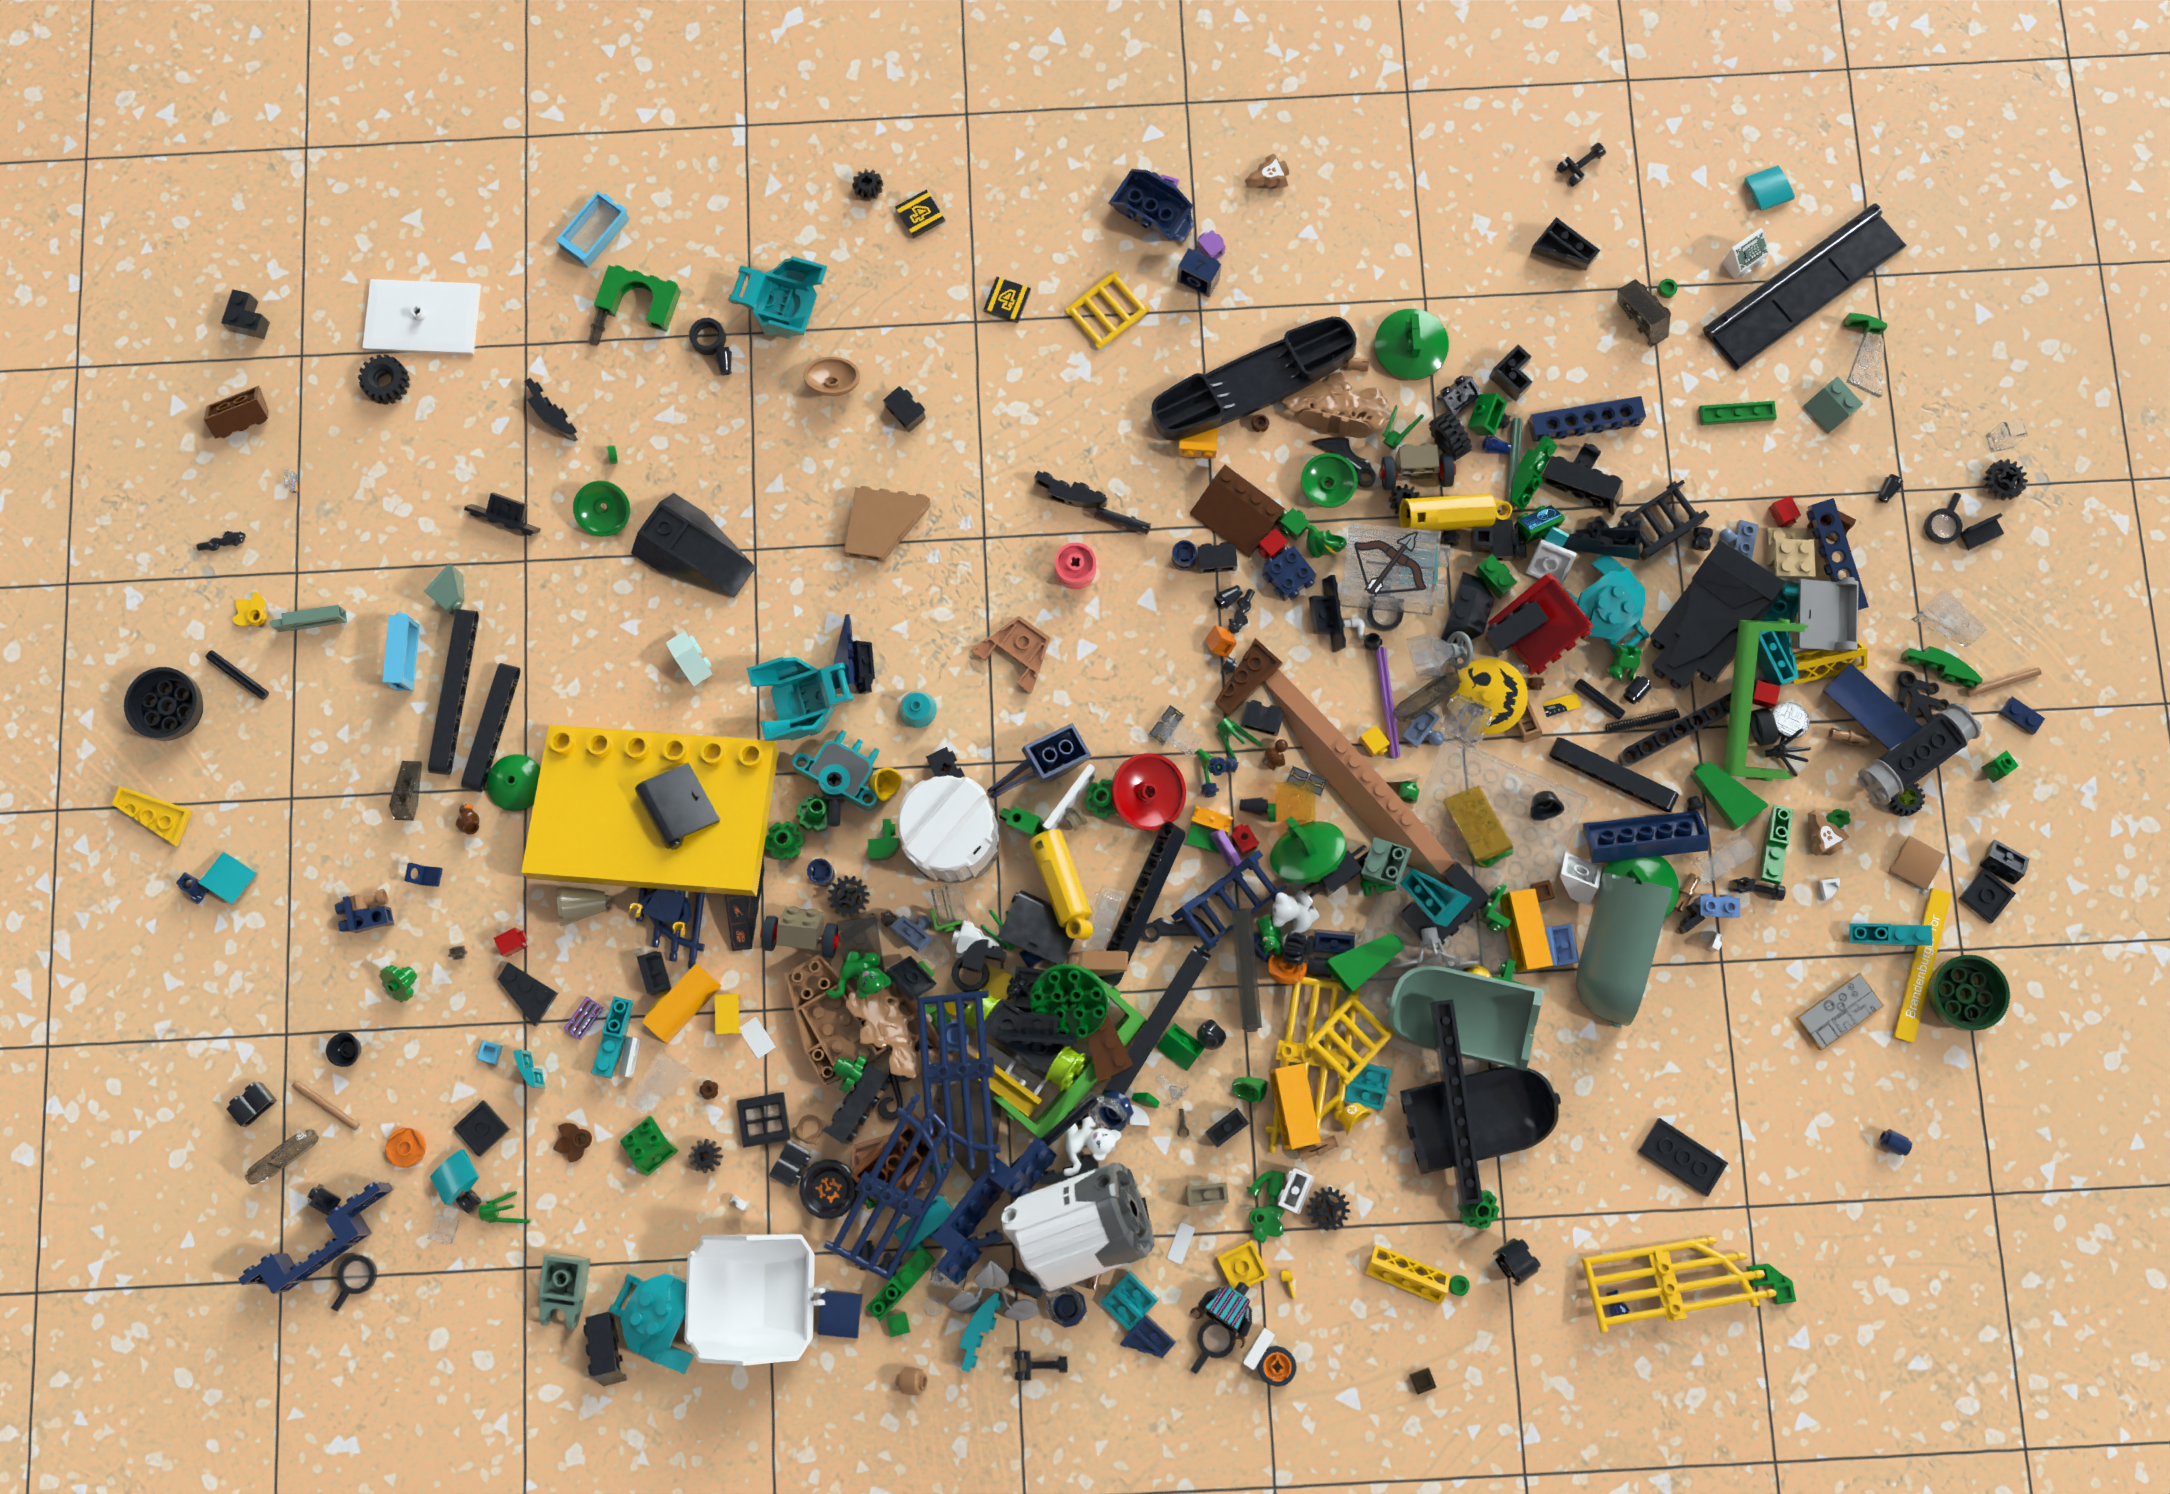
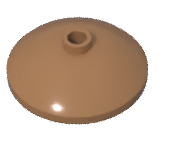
M839 357L816 359L808 364L804 370V381L808 388L824 396L844 395L852 391L860 380V373L856 365L849 360Z

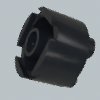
M1512 1238L1494 1251L1493 1255L1498 1256L1495 1261L1508 1279L1512 1277L1515 1280L1513 1284L1519 1286L1535 1275L1541 1264L1535 1256H1531L1528 1251L1529 1247L1523 1239L1518 1241Z

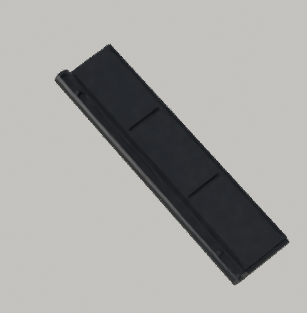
M1873 203L1703 327L1706 337L1735 371L1739 370L1907 246L1881 217L1883 212L1878 204Z

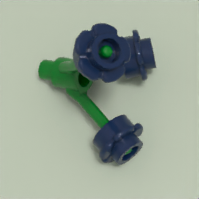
M1200 748L1196 751V754L1202 762L1206 784L1201 786V794L1205 795V798L1216 796L1219 788H1217L1216 783H1210L1209 772L1213 773L1214 776H1219L1222 772H1228V775H1230L1232 772H1236L1239 762L1236 761V757H1228L1226 761L1221 757H1213Z

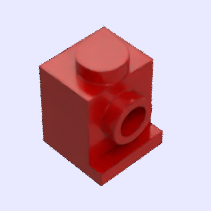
M1239 824L1232 829L1233 833H1231L1230 837L1242 856L1259 846L1260 843L1248 824L1245 826ZM1246 834L1248 839L1242 840L1241 835Z

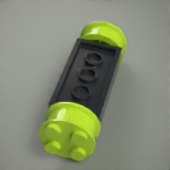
M990 995L989 998H984L983 1012L986 1042L1046 1082L1052 1081L1059 1086L1060 1091L1064 1089L1068 1091L1073 1084L1072 1079L1076 1074L1079 1075L1085 1066L1083 1064L1085 1054H1079L1072 1050L1071 1046L1066 1047L1058 1043L1042 1045L1040 1042L1023 1044L1020 1041L1013 1040L1010 1043L1001 1042L996 1039L997 1029L1017 1030L1018 1011H1022L1004 999L996 1000ZM974 1001L971 1006L968 1005L965 1008L964 1018L965 1027L969 1026L976 1031L977 1035Z

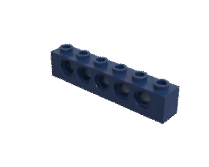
M1642 396L1531 414L1528 424L1532 442H1540L1544 435L1550 438L1564 439L1569 435L1582 436L1587 432L1601 433L1605 429L1611 428L1612 430H1619L1623 426L1628 425L1630 427H1637L1646 418ZM1620 412H1625L1628 417H1623ZM1602 415L1608 416L1609 420L1603 419ZM1583 418L1590 419L1591 423H1586ZM1565 421H1570L1573 426L1566 425ZM1546 424H1552L1555 429H1549Z
M1834 498L1808 506V511H1806L1807 518L1813 523L1814 529H1812L1815 540L1818 539L1820 545L1818 552L1821 558L1824 557L1826 564L1824 565V571L1826 575L1830 576L1831 582L1842 581L1838 578L1840 570L1846 573V577H1854L1855 581L1859 582L1858 610L1869 607ZM1822 516L1828 518L1829 523L1827 526H1823L1820 523ZM1828 534L1834 537L1833 544H1829L1826 541ZM1834 552L1840 555L1839 562H1834L1832 560V554Z

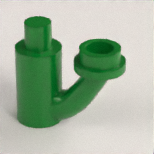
M1274 1170L1263 1173L1251 1187L1247 1186V1193L1259 1196L1261 1190L1258 1188L1264 1182L1269 1181L1266 1194H1269L1268 1203L1275 1204L1277 1196L1279 1197L1282 1190L1285 1173Z

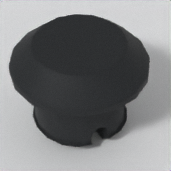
M1698 796L1690 797L1687 800L1689 804L1687 810L1691 812L1700 810L1704 806V803L1700 802Z

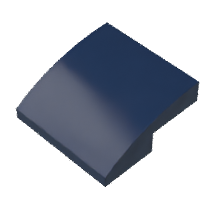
M825 1291L822 1293L821 1299L825 1300V1305H820L818 1335L858 1338L862 1294Z

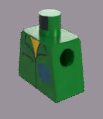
M1014 806L1012 811L1003 808L999 815V818L1006 821V825L1011 830L1029 839L1044 832V821L1039 816Z

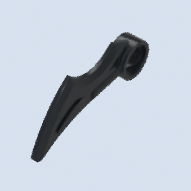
M1331 437L1312 442L1313 446L1346 458L1355 468L1357 483L1360 486L1370 487L1373 485L1376 478L1375 471L1371 468L1368 459L1360 458L1353 453L1349 445V438ZM1368 473L1371 475V480L1364 481L1361 479V475Z
M1194 913L1192 914L1210 939L1216 936L1200 917ZM1163 917L1158 918L1152 923H1147L1141 935L1147 943H1155L1161 936L1198 937L1186 919L1175 922L1166 920ZM1154 928L1157 932L1156 937L1148 938L1145 933L1146 930Z

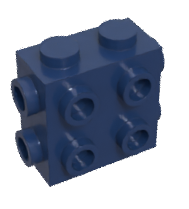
M1294 545L1291 548L1285 547L1275 559H1268L1264 563L1262 571L1264 580L1268 584L1271 583L1273 585L1275 594L1279 598L1282 597L1284 601L1297 597L1300 594L1299 591L1304 587L1306 589L1311 587L1315 583L1314 580L1317 575Z

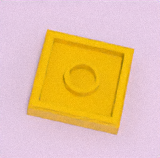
M1252 1239L1216 1257L1229 1286L1235 1289L1239 1282H1243L1250 1287L1270 1277Z

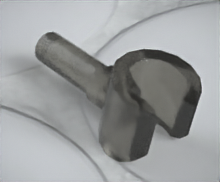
M1179 1109L1180 1126L1177 1128V1134L1180 1137L1179 1131L1186 1129L1188 1137L1189 1129L1185 1125L1184 1109Z

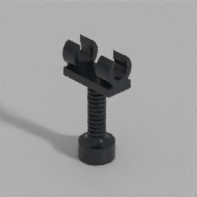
M1597 142L1591 147V152L1577 163H1574L1568 156L1557 165L1556 169L1563 173L1569 168L1574 175L1569 178L1568 183L1573 187L1584 178L1585 174L1580 169L1595 157L1597 159L1603 157L1606 154V150L1601 143Z
M1748 877L1731 880L1730 882L1737 884V889L1728 888L1733 893L1758 892L1771 895L1773 900L1782 901L1786 894L1785 886L1774 885L1772 888L1755 884L1756 879H1749Z
M1031 1351L1014 1352V1360L1026 1359L1027 1372H1015V1381L1031 1380V1370L1056 1368L1059 1370V1373H1068L1067 1356H1059L1056 1361L1033 1362L1031 1361Z

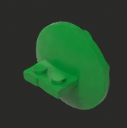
M1403 309L1392 313L1380 324L1375 336L1374 349L1379 363L1391 375L1404 380H1420L1433 375L1443 365L1449 350V339L1443 324L1432 314L1420 309Z
M1292 816L1285 820L1288 825L1287 832L1276 841L1270 854L1271 866L1279 878L1290 883H1316L1321 878L1338 869V865L1345 856L1347 844L1342 831L1337 826L1323 821H1313L1299 825Z
M1662 856L1610 861L1602 872L1600 883L1603 873H1609L1620 877L1636 879L1635 883L1640 885L1642 882H1649L1671 888L1672 891L1664 919L1672 912L1677 903L1679 895L1678 879L1672 866Z
M1060 964L1046 969L1037 977L1030 992L1031 1011L1058 1014L1057 1033L1077 1034V1039L1087 1037L1097 1031L1104 1023L1109 1009V997L1102 981L1093 972L1078 965Z

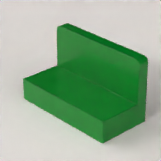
M1176 1023L1171 1026L1156 1046L1186 1071H1188L1205 1049L1194 1037Z

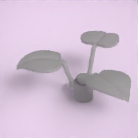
M1432 927L1421 930L1423 941L1420 942V954L1417 959L1399 965L1387 962V966L1395 969H1406L1419 964L1447 962L1448 967L1446 968L1461 970L1478 964L1479 957L1474 961L1458 964L1450 962L1455 960L1456 957L1446 954L1441 940L1438 938L1437 928ZM1424 946H1426L1427 950L1433 949L1434 957L1422 961ZM1438 946H1439V948H1440V950H1441V951H1439V953H1437V949H1436V948H1438Z
M992 1261L984 1264L983 1270L978 1272L974 1278L975 1284L979 1286L978 1293L975 1296L971 1292L960 1293L946 1304V1307L959 1313L975 1312L982 1305L979 1298L983 1288L996 1287L1000 1288L1004 1302L1008 1307L1004 1313L1009 1319L1024 1321L1033 1318L1040 1312L1037 1304L1031 1300L1020 1299L1012 1304L1009 1303L1003 1288L1008 1284L1009 1277L998 1264Z

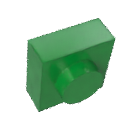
M906 1312L886 1317L890 1337L911 1332Z

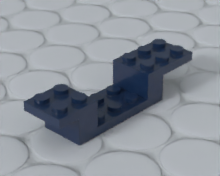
M1036 1136L1012 1169L995 1157V1173L989 1174L986 1167L932 1237L948 1251L935 1268L956 1285L966 1277L969 1269L977 1263L980 1255L983 1253L968 1241L967 1238L975 1231L979 1222L986 1217L989 1209L999 1200L1003 1191L1017 1200L1018 1197L1028 1194L1032 1187L1040 1181L1046 1169L1053 1164L1057 1154L1040 1138Z
M373 1182L364 1188V1192L360 1195L355 1194L346 1200L347 1204L332 1209L329 1212L330 1215L325 1220L336 1238L325 1243L326 1247L321 1251L316 1250L307 1256L308 1260L305 1262L294 1264L288 1253H276L273 1255L270 1253L260 1260L261 1263L257 1266L252 1265L243 1271L244 1275L238 1278L242 1285L257 1284L264 1280L272 1294L288 1292L372 1233L360 1212L393 1190L390 1183L379 1182L375 1184Z

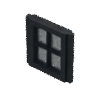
M784 1092L737 1100L743 1148L791 1140Z

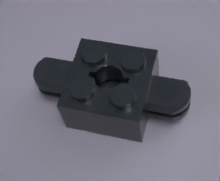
M1362 845L1353 853H1350L1349 850L1346 851L1336 871L1329 873L1316 883H1310L1302 891L1306 893L1318 884L1319 887L1309 894L1310 898L1321 891L1328 897L1361 872L1362 867L1359 863L1367 858L1369 851L1356 860L1354 857L1366 849L1365 845Z

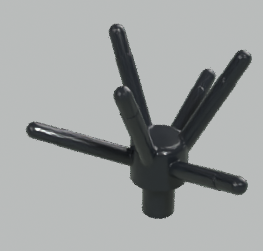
M1802 728L1787 740L1781 737L1779 745H1774L1773 749L1765 750L1766 758L1772 756L1781 758L1795 777L1798 774L1786 757L1803 762H1808L1809 760L1788 753L1809 751L1811 747L1787 749L1786 745L1803 732Z

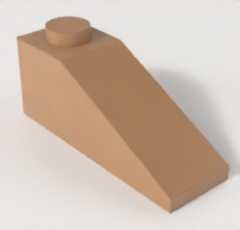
M1079 951L1067 955V964L1084 967L1099 977L1127 971L1129 953L1127 951Z

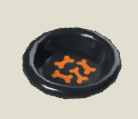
M824 1159L813 1163L805 1170L800 1180L799 1195L802 1205L810 1214L819 1219L832 1220L843 1216L852 1208L857 1198V1190H855L857 1182L851 1177L852 1170L838 1160Z

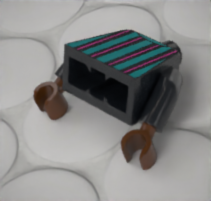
M1239 1282L1235 1289L1229 1285H1225L1223 1288L1217 1287L1205 1293L1198 1306L1191 1309L1190 1314L1198 1310L1199 1316L1196 1320L1202 1318L1205 1314L1236 1335L1232 1342L1233 1345L1236 1339H1240L1242 1341L1241 1348H1243L1246 1342L1245 1337L1248 1335L1252 1325L1250 1300L1245 1297L1249 1287L1245 1283Z

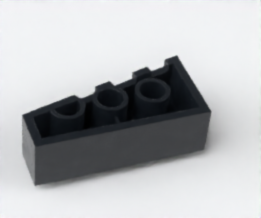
M868 1063L859 1081L855 1082L854 1090H851L844 1098L842 1103L844 1106L840 1107L833 1114V1123L830 1127L826 1125L823 1131L842 1144H848L849 1141L852 1143L858 1135L856 1130L859 1125L863 1126L867 1121L869 1109H874L880 1098H878V1095L881 1091L885 1092L888 1088L890 1076Z

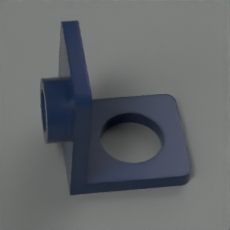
M409 862L404 881L422 886L439 887L443 869ZM414 868L418 871V876L415 879L411 877V871Z

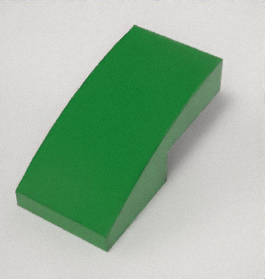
M1849 313L1843 320L1844 327H1862L1863 334H1882L1888 327L1887 323L1878 318L1859 313Z
M1191 824L1186 844L1221 855L1210 836L1212 830Z

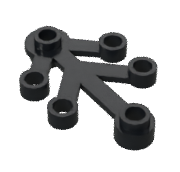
M1903 671L1898 674L1896 681L1900 691L1895 703H1900L1902 709L1905 710V700L1909 692L1912 699L1908 714L1914 720H1916L1918 708L1926 722L1934 718L1926 704L1936 707L1940 712L1947 710L1949 702L1946 699L1939 700L1920 694L1917 688L1926 690L1927 694L1934 695L1939 691L1937 683L1918 680L1915 674L1910 671ZM1903 678L1908 679V684L1903 681ZM1930 686L1935 688L1934 692L1930 690ZM1940 702L1944 703L1945 708L1940 707Z

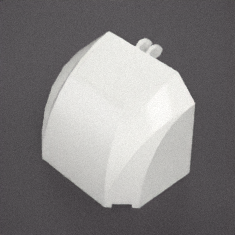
M801 1234L702 1235L699 1239L701 1241L699 1245L687 1256L685 1342L694 1349L697 1354V1361L701 1363L752 1365L799 1360L813 1338V1306L825 1305V1300L823 1299L814 1300V1292L824 1293L825 1288H814L815 1254Z

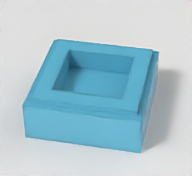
M482 1040L476 1060L497 1065L503 1046Z

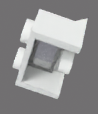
M1014 1060L1005 1071L1037 1096L1047 1083Z

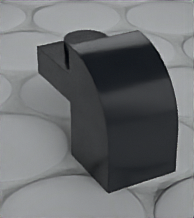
M988 939L977 940L967 948L962 967L965 970L983 974L986 958L1006 962L1007 953L1003 951L1004 948L999 946L989 948L990 942Z

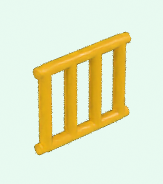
M1116 270L1064 310L1067 315H1071L1095 342L1097 350L1106 346L1150 310L1122 282ZM1112 281L1138 310L1129 317L1105 289ZM1099 293L1124 322L1115 328L1092 302L1091 298ZM1085 304L1110 333L1101 339L1076 311L1080 306Z
M1352 993L1306 1044L1309 1049L1313 1048L1343 1078L1342 1081L1346 1086L1354 1080L1394 1034L1391 1029L1387 1030L1357 1000L1358 996L1355 993ZM1351 1006L1382 1035L1375 1044L1344 1014ZM1338 1020L1369 1049L1362 1058L1332 1029ZM1325 1034L1356 1063L1349 1073L1318 1043Z

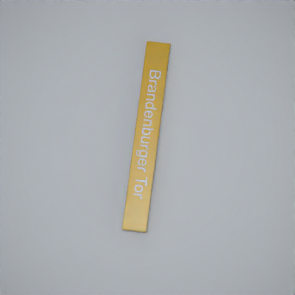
M1930 888L1921 925H1932V946L1915 947L1893 1038L1909 1043L1915 1042L1952 893Z

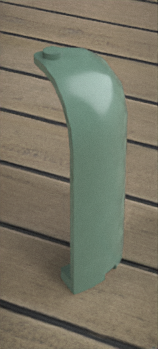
M1603 873L1577 968L1576 989L1581 1002L1591 1013L1610 1021V1026L1621 1028L1622 1025H1631L1640 1007L1672 889L1649 882H1642L1640 885L1636 884V879Z
M1424 965L1410 969L1399 978L1392 997L1387 999L1386 1009H1389V1025L1398 1036L1410 1043L1436 1050L1430 1003L1453 999L1461 1056L1526 1071L1534 1038L1530 1034H1534L1544 989L1446 967Z

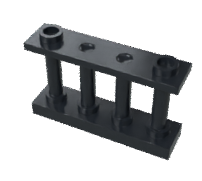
M1684 480L1678 483L1676 481L1672 482L1666 487V491L1632 513L1629 510L1620 516L1621 520L1619 523L1633 525L1635 524L1634 518L1642 513L1658 534L1659 540L1653 543L1648 540L1641 530L1640 542L1643 545V551L1639 555L1643 561L1708 519L1709 514L1707 511L1704 510L1700 514L1698 511L1696 512L1679 490L1685 484ZM1671 494L1676 497L1689 515V521L1686 523L1680 522L1664 500ZM1658 504L1674 525V530L1670 533L1665 532L1649 508Z

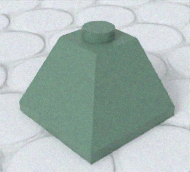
M449 563L424 592L452 615L457 609L462 607L464 602L463 575Z

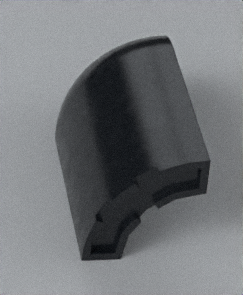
M1503 1066L1465 1075L1477 1161L1531 1148L1542 1142L1554 1130L1559 1118L1558 1105L1561 1104L1558 1092H1554L1550 1082L1541 1073L1531 1068H1527L1524 1071ZM1441 1081L1400 1091L1402 1110L1406 1114L1408 1122L1406 1128L1409 1139L1413 1141L1415 1148L1414 1156L1421 1175L1454 1167Z

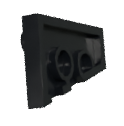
M509 962L498 977V981L533 1025L537 1027L558 993Z

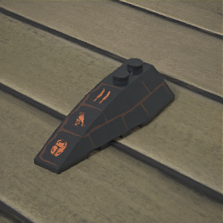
M764 855L757 896L725 894L732 951L749 950L753 947L759 899L765 873Z

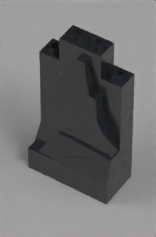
M1719 540L1693 575L1690 585L1650 635L1651 644L1659 650L1664 649L1652 664L1653 673L1660 679L1666 678L1669 680V684L1677 690L1681 688L1683 691L1698 673L1700 674L1699 677L1704 681L1715 683L1735 657L1739 620L1763 621L1784 594L1786 582L1727 543Z

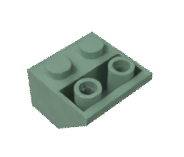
M1374 837L1361 872L1363 878L1381 885L1399 886L1412 849Z

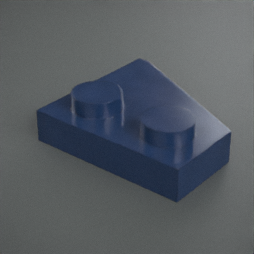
M1145 1314L1122 1340L1120 1345L1163 1358L1176 1341Z

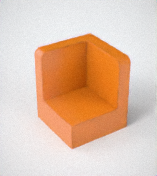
M1214 625L1205 639L1212 653L1226 658L1237 644L1230 630Z

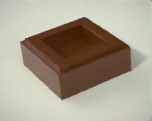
M1550 879L1530 884V889L1536 890L1538 903L1555 899Z

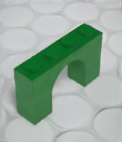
M608 265L594 303L597 311L615 317L623 296L632 289L643 288L653 294V301L646 318L648 325L667 332L681 294L677 283L671 280L666 282L653 275L645 276L636 270L631 272L619 265H615V267Z

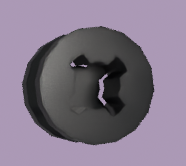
M472 1189L469 1192L465 1191L464 1195L456 1198L457 1204L468 1214L472 1212L475 1205H479L482 1202Z

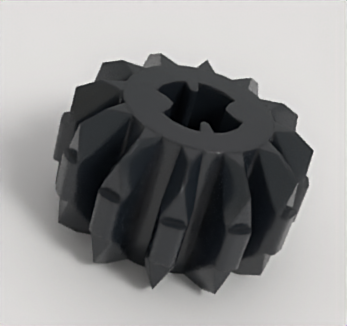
M865 168V173L858 171V176H854L852 187L855 190V195H860L862 200L867 197L870 201L872 196L877 198V193H882L883 181L879 173L875 174L873 169L868 172Z
M1407 484L1404 485V488L1398 485L1396 490L1391 491L1392 496L1389 497V502L1392 504L1390 509L1396 508L1395 514L1399 513L1402 498L1419 497L1420 493L1414 492V486L1408 489Z
M1289 932L1287 934L1282 955L1284 962L1290 965H1301L1303 963L1308 943L1306 935L1298 932Z
M705 1139L704 1145L701 1141H697L698 1148L695 1146L691 1147L695 1154H689V1157L695 1160L691 1161L690 1165L697 1164L696 1171H700L702 1168L703 1173H707L709 1167L713 1172L715 1171L714 1164L717 1166L721 1165L717 1158H723V1155L717 1154V1152L721 1151L722 1148H715L716 1141H712L710 1144L709 1139ZM703 1152L710 1153L708 1154V1156H710L709 1160L702 1159L704 1158L702 1157Z

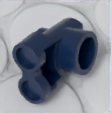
M186 872L176 882L179 888L191 896L190 899L196 904H199L209 892L208 889L198 883L200 880ZM189 880H192L191 887L187 886Z
M1256 932L1252 936L1248 935L1243 940V943L1246 945L1244 949L1251 955L1256 954L1259 959L1267 963L1273 954L1271 952L1266 954L1263 952L1260 943L1262 937Z

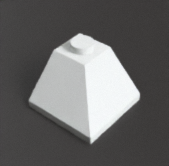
M1565 852L1560 878L1571 899L1589 906L1598 890L1602 867Z

